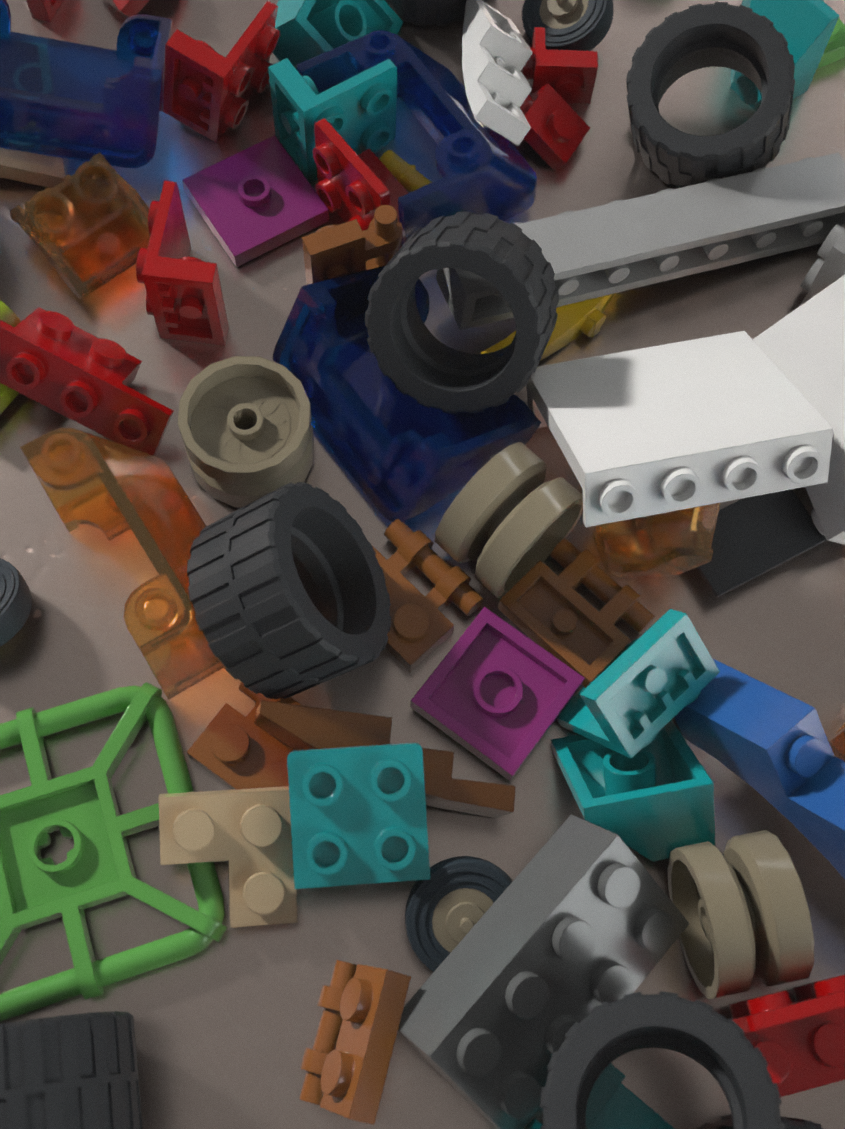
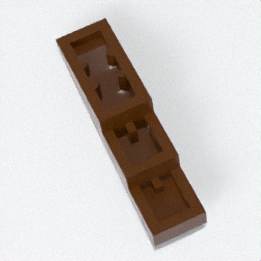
M261 700L256 710L254 724L295 750L390 744L393 717ZM422 748L427 805L492 818H499L514 812L516 786L452 778L454 752Z

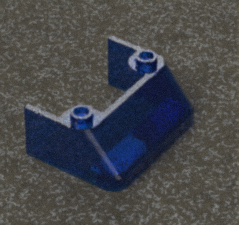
M383 30L373 31L296 65L297 71L302 77L307 75L312 79L319 94L388 59L397 67V98L400 97L438 144L435 150V164L438 172L443 177L398 198L399 221L403 227L401 247L420 227L423 229L431 220L443 215L449 217L457 212L471 211V214L483 215L487 213L498 216V219L506 221L527 211L534 204L537 176L532 167L507 138L474 118L466 96L465 87L446 66L398 35Z

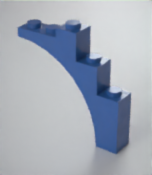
M713 659L720 673L701 690L700 695L695 701L685 706L674 716L683 737L717 759L754 788L786 817L845 879V761L834 756L816 708Z

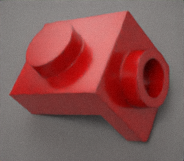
M534 27L532 47H530L533 53L521 70L526 80H530V87L532 88L530 95L549 83L568 104H590L598 70L597 51L547 50L545 27Z
M549 83L533 94L528 95L520 106L521 111L531 126L524 140L553 170L565 165L590 130V127ZM497 134V137L503 143L508 141L507 138L503 137L500 134Z

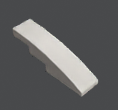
M467 0L462 34V69L467 99L476 120L519 146L531 128L520 106L532 90L521 70L533 52L511 19L482 0Z

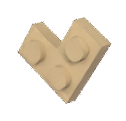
M289 786L159 794L160 865L228 861L231 928L297 923V892L294 887Z

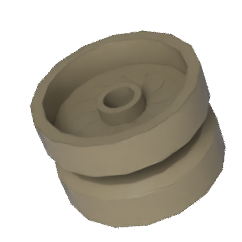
M233 356L210 364L191 379L179 400L177 424L196 481L214 499L234 507H244L286 484L304 483L313 465L314 436L311 425L310 402L301 381L285 366L258 356Z
M522 442L506 447L471 478L444 513L435 531L434 542L457 562L466 563L478 558L474 578L500 599L540 560L545 564L551 557L550 554L553 549L569 535L583 514V494L563 477L544 483L547 464Z
M767 830L734 836L727 841L724 854L710 842L678 847L670 852L668 862L670 900L690 923L679 936L680 945L688 968L699 990L708 1000L749 991L753 975L767 987L804 980L810 977L814 966V936L810 912L798 873L789 853L777 836Z

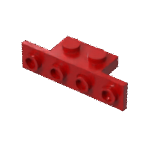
M38 307L15 327L0 320L1 384L150 461L154 458L174 410L128 387L137 375L141 360L126 353L125 349L118 343L109 339L97 338L78 328L68 317L58 312L46 311Z

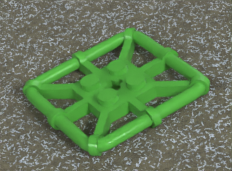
M146 682L141 687L136 685L118 687L37 713L32 707L17 712L16 719L0 724V750L22 744L31 786L0 795V966L21 930L60 917L63 918L74 965L72 969L1 992L0 1022L81 994L85 1000L102 995L104 986L190 958L206 949L213 940L219 943L227 929L222 924L225 916L224 897L214 861L187 863L198 903V911L136 879L126 836L159 826V803L120 815L111 778L146 721L150 725L168 794L194 792L174 716L166 700L161 697L162 689ZM124 712L92 767L52 779L43 744L44 736ZM60 830L64 838H74V848L67 852V860L56 864L52 858L42 859L41 849L50 845V834ZM129 895L190 928L96 960L83 910Z

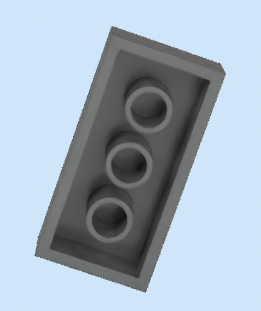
M571 814L403 1008L398 1031L496 1128L524 1129L540 1109L542 1087H545L549 1074L547 1067L554 1051L558 1052L565 1041V1034L576 1022L580 1023L588 1017L593 1008L606 1001L609 1004L624 998L625 994L634 993L690 923L619 835Z

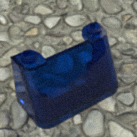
M0 0V148L122 168H139L147 165L154 157L158 141L163 104L165 44L171 37L172 19L147 14H136L127 18L120 26L117 48L112 50L11 32L10 7L6 0Z
M385 266L304 285L298 293L273 352V362L285 366L301 381L310 402L311 425L387 520L394 522L396 519H399L401 522H404L422 514L466 485L487 462L506 447L518 442H522L524 445L528 443L542 422L525 402L514 394L509 397L506 403L498 407L486 408L483 412L473 414L457 412V414L443 413L442 410L430 407L429 409L417 404L416 400L408 395L404 396L395 388V384L387 376H384L377 366L378 361L374 353L370 351L367 341L369 338L368 328L365 326V312L369 306L368 296L372 286L380 277L379 273ZM418 279L415 285V299L418 312L425 323L429 313L430 299L427 289L421 280Z

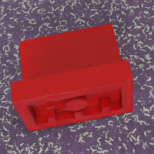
M267 1L226 57L217 53L206 42L195 40L176 29L165 44L162 111L215 143L218 142L228 126L236 129L247 111L248 98L253 91L261 93L269 83L268 67L273 65L269 62L270 55L274 51L280 36V31L275 28L278 6Z
M325 118L314 124L316 147L312 153L317 165L318 183L315 185V190L328 208V212L334 213L336 211L345 223L357 219L362 231L368 230L370 222L374 219V212L379 206H392L397 211V218L403 227V240L398 250L420 227L423 229L433 220L370 149L357 155Z
M165 180L160 200H153L149 207L148 231L151 237L148 249L141 248L139 250L136 262L137 281L145 285L147 292V314L154 316L160 338L225 346L229 324L217 263L204 262L201 259L189 257L191 243L178 185L175 181Z
M845 974L793 987L795 1002H791L788 990L729 1004L733 1017L730 1019L744 1030V1036L754 1048H759L768 1063L767 1070L773 1083H777L780 1097L845 1080Z

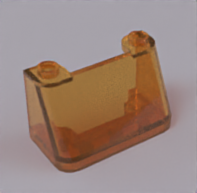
M59 428L21 446L22 452L68 532L78 528V524H89L99 528L110 541L131 529L159 575L141 584L131 592L124 606L123 617L128 631L167 699L170 700L224 668L225 666L218 657L214 656L208 647V642L198 627L193 604L190 602L188 592L189 577L187 576L188 560L191 557L190 548L194 539L199 537L200 531L206 527V524L170 467L161 458L75 428Z

